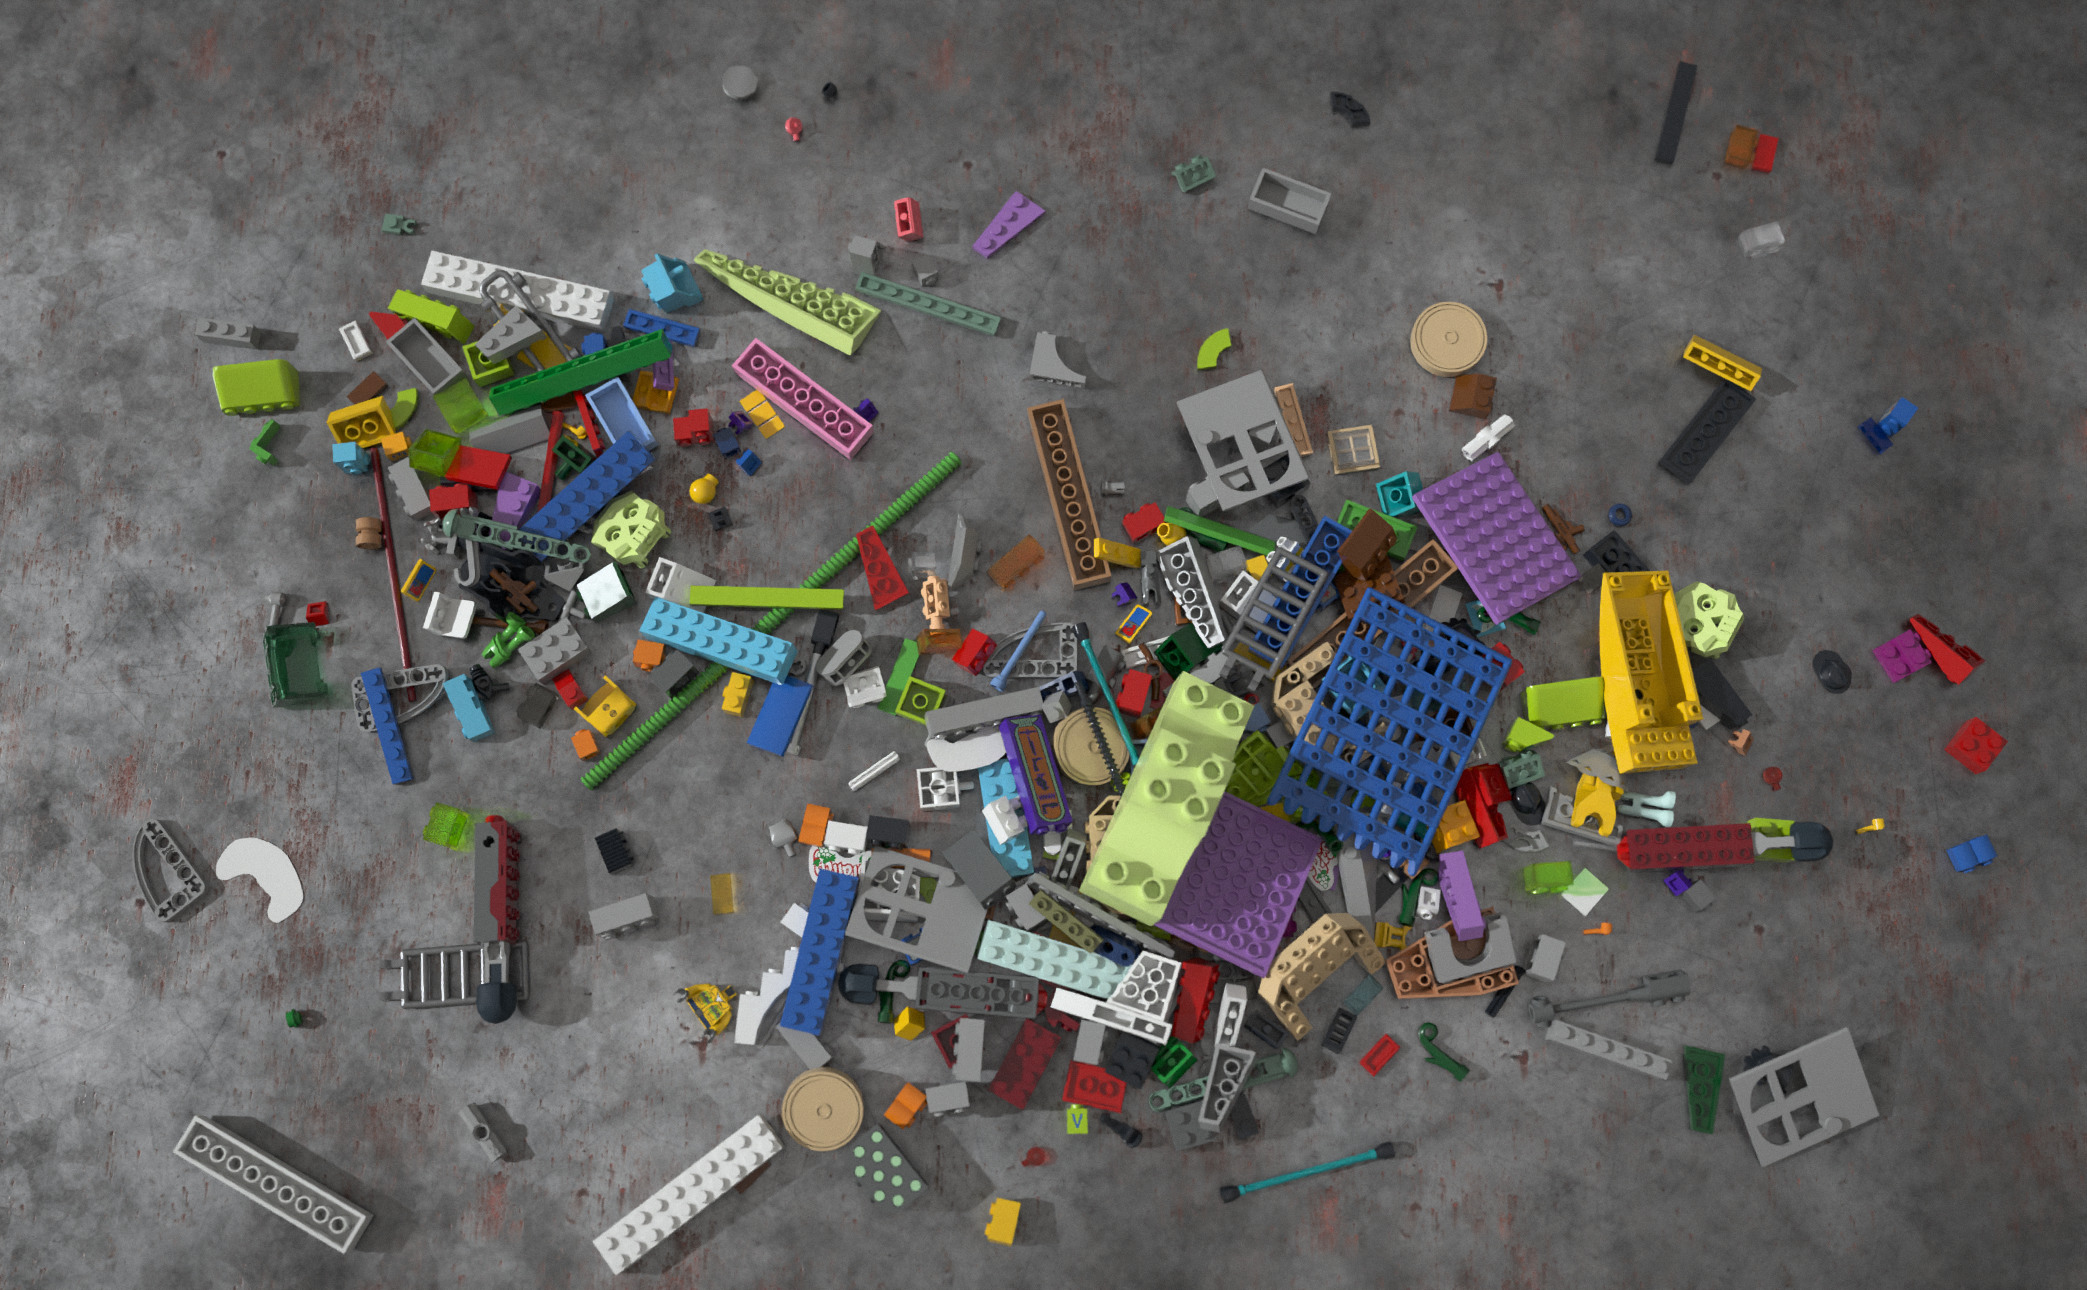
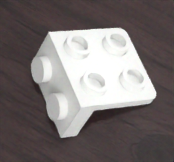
M434 592L423 628L437 635L465 639L468 636L477 603L452 599L440 592Z
M879 666L855 672L843 683L849 707L859 708L864 706L866 702H880L887 696Z

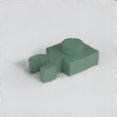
M385 214L382 232L384 234L402 236V232L406 231L409 235H415V231L409 229L411 225L417 226V223L413 219L405 221L404 216Z

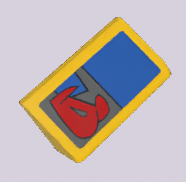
M419 559L401 592L418 602L437 569L424 560Z
M1137 604L1115 632V635L1130 645L1153 616V612Z

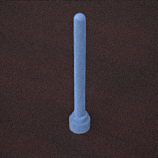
M1044 610L1039 612L1001 674L997 675L996 678L994 677L990 682V685L998 691L1003 692L1006 688L1007 677L1046 617Z

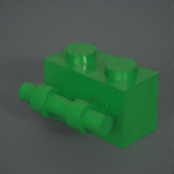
M1171 1036L1167 1040L1166 1045L1163 1044L1160 1047L1151 1070L1166 1086L1171 1088L1198 1059L1178 1041V1038Z

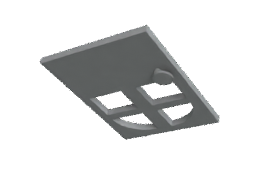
M1263 370L1177 401L1178 408L1223 512L1310 479ZM1275 422L1284 444L1257 454L1247 431ZM1234 437L1243 459L1216 469L1207 448L1210 445ZM1288 452L1289 466L1286 473L1278 481L1270 484L1261 462ZM1247 467L1257 490L1244 492L1231 489L1222 482L1220 477Z
M875 846L845 935L968 973L987 909L985 910L955 870ZM892 866L905 867L897 894L871 886L874 878L884 869ZM913 869L939 877L931 904L905 896ZM865 900L892 908L883 935L876 933L868 925L864 914ZM899 911L926 919L917 946L891 938Z
M1847 1027L1729 1078L1762 1167L1879 1116ZM1799 1061L1808 1086L1784 1097L1775 1070ZM1766 1075L1775 1101L1751 1111L1750 1098L1752 1090L1758 1080ZM1814 1102L1822 1128L1799 1137L1790 1112ZM1781 1116L1790 1142L1783 1144L1772 1143L1760 1134L1757 1126Z

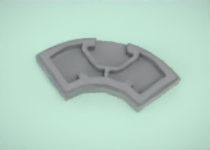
M1514 822L1506 826L1508 838L1503 840V842L1513 849L1522 852H1539L1550 847L1541 830L1527 832L1518 828Z

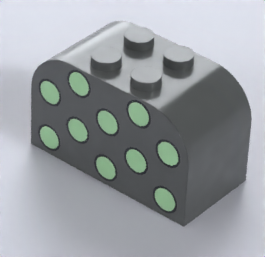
M880 1123L874 1125L854 1142L848 1151L847 1164L854 1175L852 1177L853 1181L858 1187H864L867 1191L865 1196L871 1203L875 1202L881 1209L887 1212H898L905 1209L930 1188V1185Z

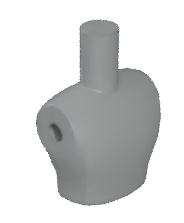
M788 819L770 825V837L774 847L784 846L789 857L796 854L791 843L798 838V835Z

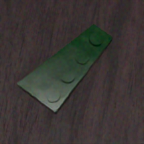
M1684 1045L1690 1129L1713 1135L1725 1054Z

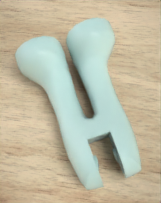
M1667 791L1662 796H1649L1635 792H1624L1620 800L1632 801L1633 806L1617 805L1616 810L1619 813L1630 816L1654 819L1659 821L1664 827L1670 828L1674 818V813L1671 809L1674 807L1676 794L1674 791ZM1641 804L1661 807L1669 810L1643 808L1641 807Z

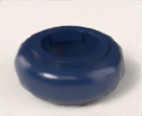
M1623 503L1613 505L1608 513L1610 521L1617 526H1625L1632 519L1631 509ZM1616 511H1623L1625 519L1617 518Z

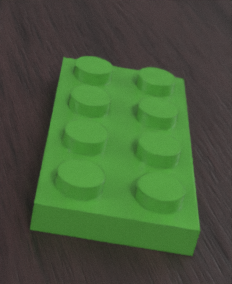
M1346 499L1337 523L1353 531L1369 508ZM1374 510L1393 527L1397 537L1395 545L1390 548L1386 555L1404 561L1417 526Z

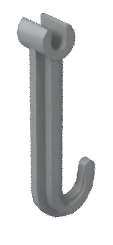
M475 507L460 509L461 516L462 514L478 517L479 512ZM466 539L469 579L466 581L462 579L459 568L454 569V576L459 584L472 587L479 583L482 574L479 542Z

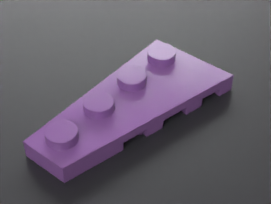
M1015 191L975 242L973 250L987 259L1004 247L1009 240L1014 239L1023 229L1032 225L1037 218L1045 215V210Z

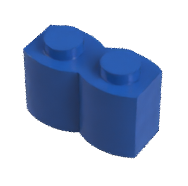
M1987 834L1946 850L1956 872L1963 871V873L1975 870V865L1981 864V866L1993 863L1992 859L1997 857Z

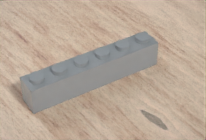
M1039 687L927 711L924 718L930 739L941 740L950 734L959 736L965 734L968 730L977 732L990 725L992 727H999L1005 718L1040 715L1043 713V700Z
M1558 1020L1550 1021L1545 1038L1546 1041L1658 1080H1667L1672 1060Z

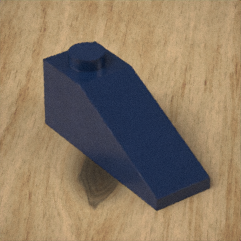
M1072 671L1040 686L1039 689L1043 703L1046 696L1064 690L1068 699L1078 695L1074 682L1081 680L1085 691L1089 690L1090 688L1083 671Z

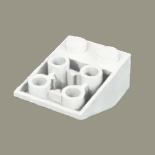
M659 557L645 593L649 598L654 599L658 597L704 613L707 606H690L689 604L691 585L715 586L716 580L678 563Z
M1242 571L1220 600L1219 606L1236 619H1239L1258 581L1245 571ZM1263 589L1258 600L1273 606L1276 598ZM1254 606L1249 616L1263 623L1268 613ZM1245 623V625L1252 629L1254 632H1258V629Z

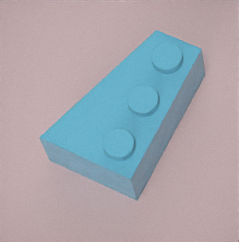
M462 674L442 683L455 709V715L463 726L462 732L466 739L476 742L495 733L484 703L479 699L478 692L471 678Z

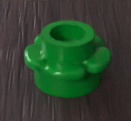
M292 1009L290 1012H286V1021L289 1028H298L299 1023H302L300 1011L296 1012L295 1009Z

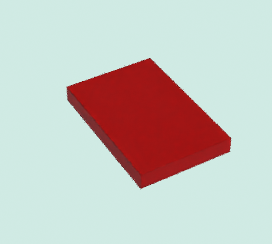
M460 445L445 477L451 481L498 490L512 457L509 454Z
M1070 1060L1062 1101L1121 1113L1127 1083L1105 1073L1106 1068Z

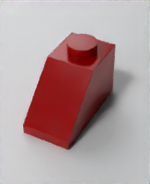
M368 313L387 339L391 338L408 324L405 318L401 320L397 314Z
M569 668L553 678L558 692L570 709L574 710L575 707L578 708L589 700Z

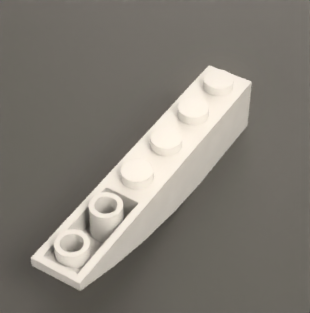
M1059 988L1056 989L1051 1008L1164 1045L1167 1043L1172 1024Z

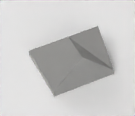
M584 550L577 552L579 559H585ZM547 558L545 579L552 587L558 585L570 591L582 574L584 563L570 561L569 558Z

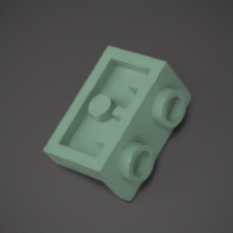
M1198 155L1191 159L1192 162L1187 165L1184 162L1175 166L1176 170L1171 173L1173 176H1176L1182 192H1186L1216 177L1208 156L1202 157Z
M1524 750L1517 756H1507L1502 761L1497 762L1502 769L1509 789L1545 777L1540 755L1533 750Z

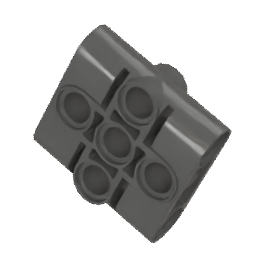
M1193 945L1194 958L1199 957L1211 962L1214 961V963L1219 964L1218 971L1223 966L1228 967L1230 970L1228 977L1219 975L1213 988L1215 990L1213 1000L1209 1004L1221 1003L1223 997L1222 989L1226 983L1245 986L1247 1000L1257 999L1254 973L1249 971L1248 975H1243L1239 971V966L1201 947ZM1251 979V981L1236 982V980Z

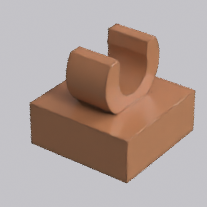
M1743 729L1742 733L1734 731L1733 735L1738 737V740H1729L1728 742L1730 746L1737 749L1739 754L1746 756L1754 738L1751 732Z

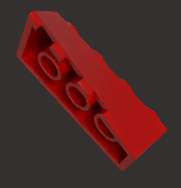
M1488 763L1464 769L1455 788L1459 802L1465 800L1480 837L1476 838L1475 842L1480 849L1508 838L1503 816L1497 810L1498 804L1486 806L1472 771L1479 767L1488 766Z
M1199 957L1183 962L1182 968L1185 969V975L1180 977L1179 985L1183 986V989L1177 996L1176 1002L1180 1007L1175 1011L1171 1036L1192 1044L1200 1041L1204 1036V1023L1210 1014V1009H1208L1209 1003L1213 1000L1215 990H1213L1214 984L1220 975V971H1218L1219 964Z

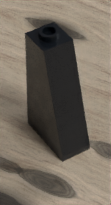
M1711 658L1692 670L1700 705L1720 719V722L1730 730L1736 726L1740 729L1749 723L1747 719L1752 716V713Z

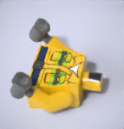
M710 983L696 984L685 989L680 988L674 993V995L677 993L682 995V998L677 1000L678 1003L686 999L688 1005L706 1030L703 1032L702 1037L704 1035L711 1037L707 1043H711L715 1036L727 1028L732 1016L731 1010L733 1009L728 1001L737 995L731 985L721 991L718 986H713Z

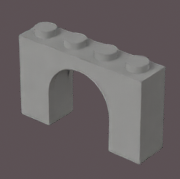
M1501 912L1484 916L1486 921V929H1484L1486 944L1482 952L1471 959H1459L1454 956L1449 933L1444 927L1424 932L1433 974L1439 983H1450L1453 979L1460 977L1469 978L1475 973H1487L1491 969L1498 967L1506 968L1510 964L1516 963L1508 921Z

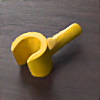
M565 422L562 425L572 431L580 440L588 435L582 426L576 429Z
M1872 819L1873 825L1857 829V834L1883 829L1885 827L1884 819Z

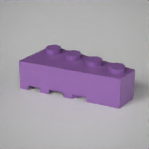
M506 472L499 486L492 521L517 526L519 530L528 521L539 499L541 488L533 482ZM504 530L501 532L500 537L503 541H509L511 534ZM498 547V548L504 549V550H506V551L513 552V550H511V549Z
M1457 851L1440 854L1439 884L1458 940L1482 938L1483 930L1486 929V921L1484 917H1481L1480 904L1476 899L1464 852Z

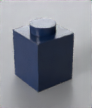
M730 427L721 428L713 434L724 460L742 452Z

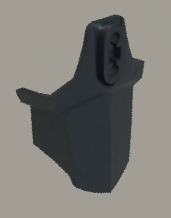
M482 542L481 546L483 549H479L482 571L481 579L478 584L472 587H466L460 583L459 588L486 603L487 610L506 624H508L506 615L509 612L517 614L522 619L556 620L562 611L565 600L545 581L544 563L528 550L519 549L512 553ZM468 559L463 563L460 570L462 579L465 581L469 579ZM494 568L499 573L503 571L513 581H520L524 585L529 584L531 581L537 584L538 587L526 594L533 603L535 598H540L539 602L534 603L538 607L534 613L520 602L519 605L525 608V610L519 614L516 608L505 599L507 596L511 598L513 595L504 590L503 586L490 575ZM550 605L557 606L554 611H551V609L549 608Z

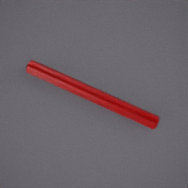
M554 411L552 415L537 513L551 501L558 457L552 449L561 438L564 413L561 411Z

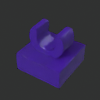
M866 398L861 400V404L857 408L854 407L853 410L870 422L879 412L873 403Z
M743 411L732 412L728 417L731 420L728 427L732 428L735 425L738 427L735 434H741L744 430L751 429L754 425Z
M1128 582L1117 585L1115 587L1116 591L1112 594V597L1118 595L1121 597V601L1117 605H1124L1138 598Z
M1679 869L1663 880L1675 896L1692 886L1691 879L1684 875V870Z

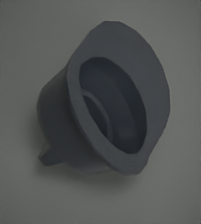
M1830 650L1820 651L1815 655L1813 668L1826 690L1835 694L1845 692L1850 687L1852 672L1849 666L1844 663L1837 653Z
M1531 782L1510 788L1509 792L1512 796L1510 802L1519 819L1527 825L1540 824L1546 804L1538 788Z

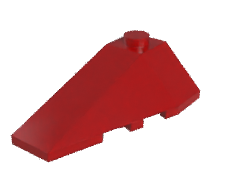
M1916 614L1910 618V622L1951 682L1958 685L1961 684L1986 661L1964 644L1961 647L1955 643V638L1950 634L1940 633L1939 627L1923 616Z

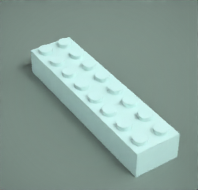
M991 920L987 921L976 959L1105 999H1109L1113 995L1117 986L1123 981L1132 965L1127 967L1121 966L1094 952L1090 954L1084 949Z

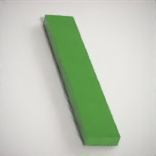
M1170 506L1166 509L1165 522L1267 556L1275 549V541Z

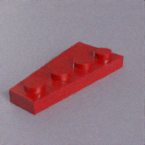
M581 390L573 391L592 449L596 457L599 458L605 452L606 447L603 439H600V429L594 423V420H596L595 414L592 409H589L590 403Z
M872 525L857 533L856 537L874 608L877 610L909 592L874 526Z

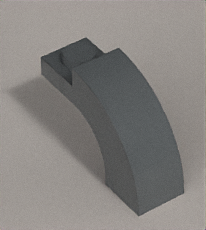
M1249 669L1229 679L1221 678L1215 681L1216 685L1214 686L1241 698L1251 693L1247 691V688L1256 672ZM1260 681L1256 690L1264 687L1262 681Z

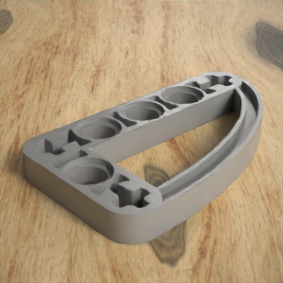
M1051 623L1040 625L1034 636L1060 632V660H1018L1015 664L1016 672L1009 674L1007 679H1057L1066 675L1065 670H1060V674H1057V664H1060V669L1070 665V668L1074 669L1072 671H1077V638L1074 636V633H1071L1070 641L1062 642V640L1066 641V633H1063V631H1066V628H1070L1072 631L1071 628L1074 624ZM1029 628L1015 632L997 643L994 652L983 666V672L987 678L993 679L1000 675V670H995L993 674H990L986 668H990V665H994V668H1000L999 664H1003V671L1009 660H994L995 657L1009 645L1022 640ZM1071 646L1074 652L1072 655L1067 656L1063 653V648ZM1031 664L1035 667L1036 670L1033 674L1025 672L1024 669L1027 665ZM1046 665L1054 666L1055 671L1052 674H1046L1044 672Z
M434 664L383 673L388 690L437 682L433 691L424 701L407 712L396 716L397 723L401 724L418 716L439 699L445 690L442 683L448 681V671L445 666ZM437 668L442 670L439 678L438 676H429L428 672H436ZM420 670L423 672L424 678L418 682L415 680L414 674ZM397 674H402L405 678L404 683L401 685L395 682ZM362 676L356 677L352 681L351 688L357 726L363 732L377 731L370 704L366 710L360 708V701L362 699L368 700L365 687H363V690L357 687V684H360V680L363 683ZM370 712L371 715H367V720L372 723L367 728V726H363V722H366V716H361V713Z
M156 819L146 820L138 829L133 843L134 873L143 898L153 915L159 921L170 922L205 896L208 892V884L164 824ZM151 825H157L155 830L161 834L157 835L156 832L150 831L152 829ZM167 837L169 840L168 846L161 848L160 841ZM147 838L183 885L181 889L161 904L151 888L145 869L144 847ZM178 852L180 860L177 863H173L171 856ZM189 867L191 875L188 878H184L182 872L185 868ZM191 881H194L198 885H202L200 886V892L194 891L196 889V886L194 885V883H191ZM181 895L186 897V903L183 906H179L177 903V899ZM164 909L169 910L167 912V917L162 916L164 914Z

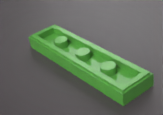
M905 638L885 688L887 696L880 701L878 710L896 716L895 710L909 676L912 677L923 649V644Z

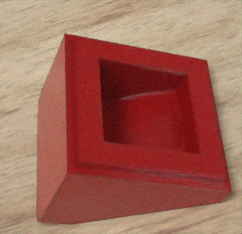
M327 601L307 604L306 619L311 627L329 624Z

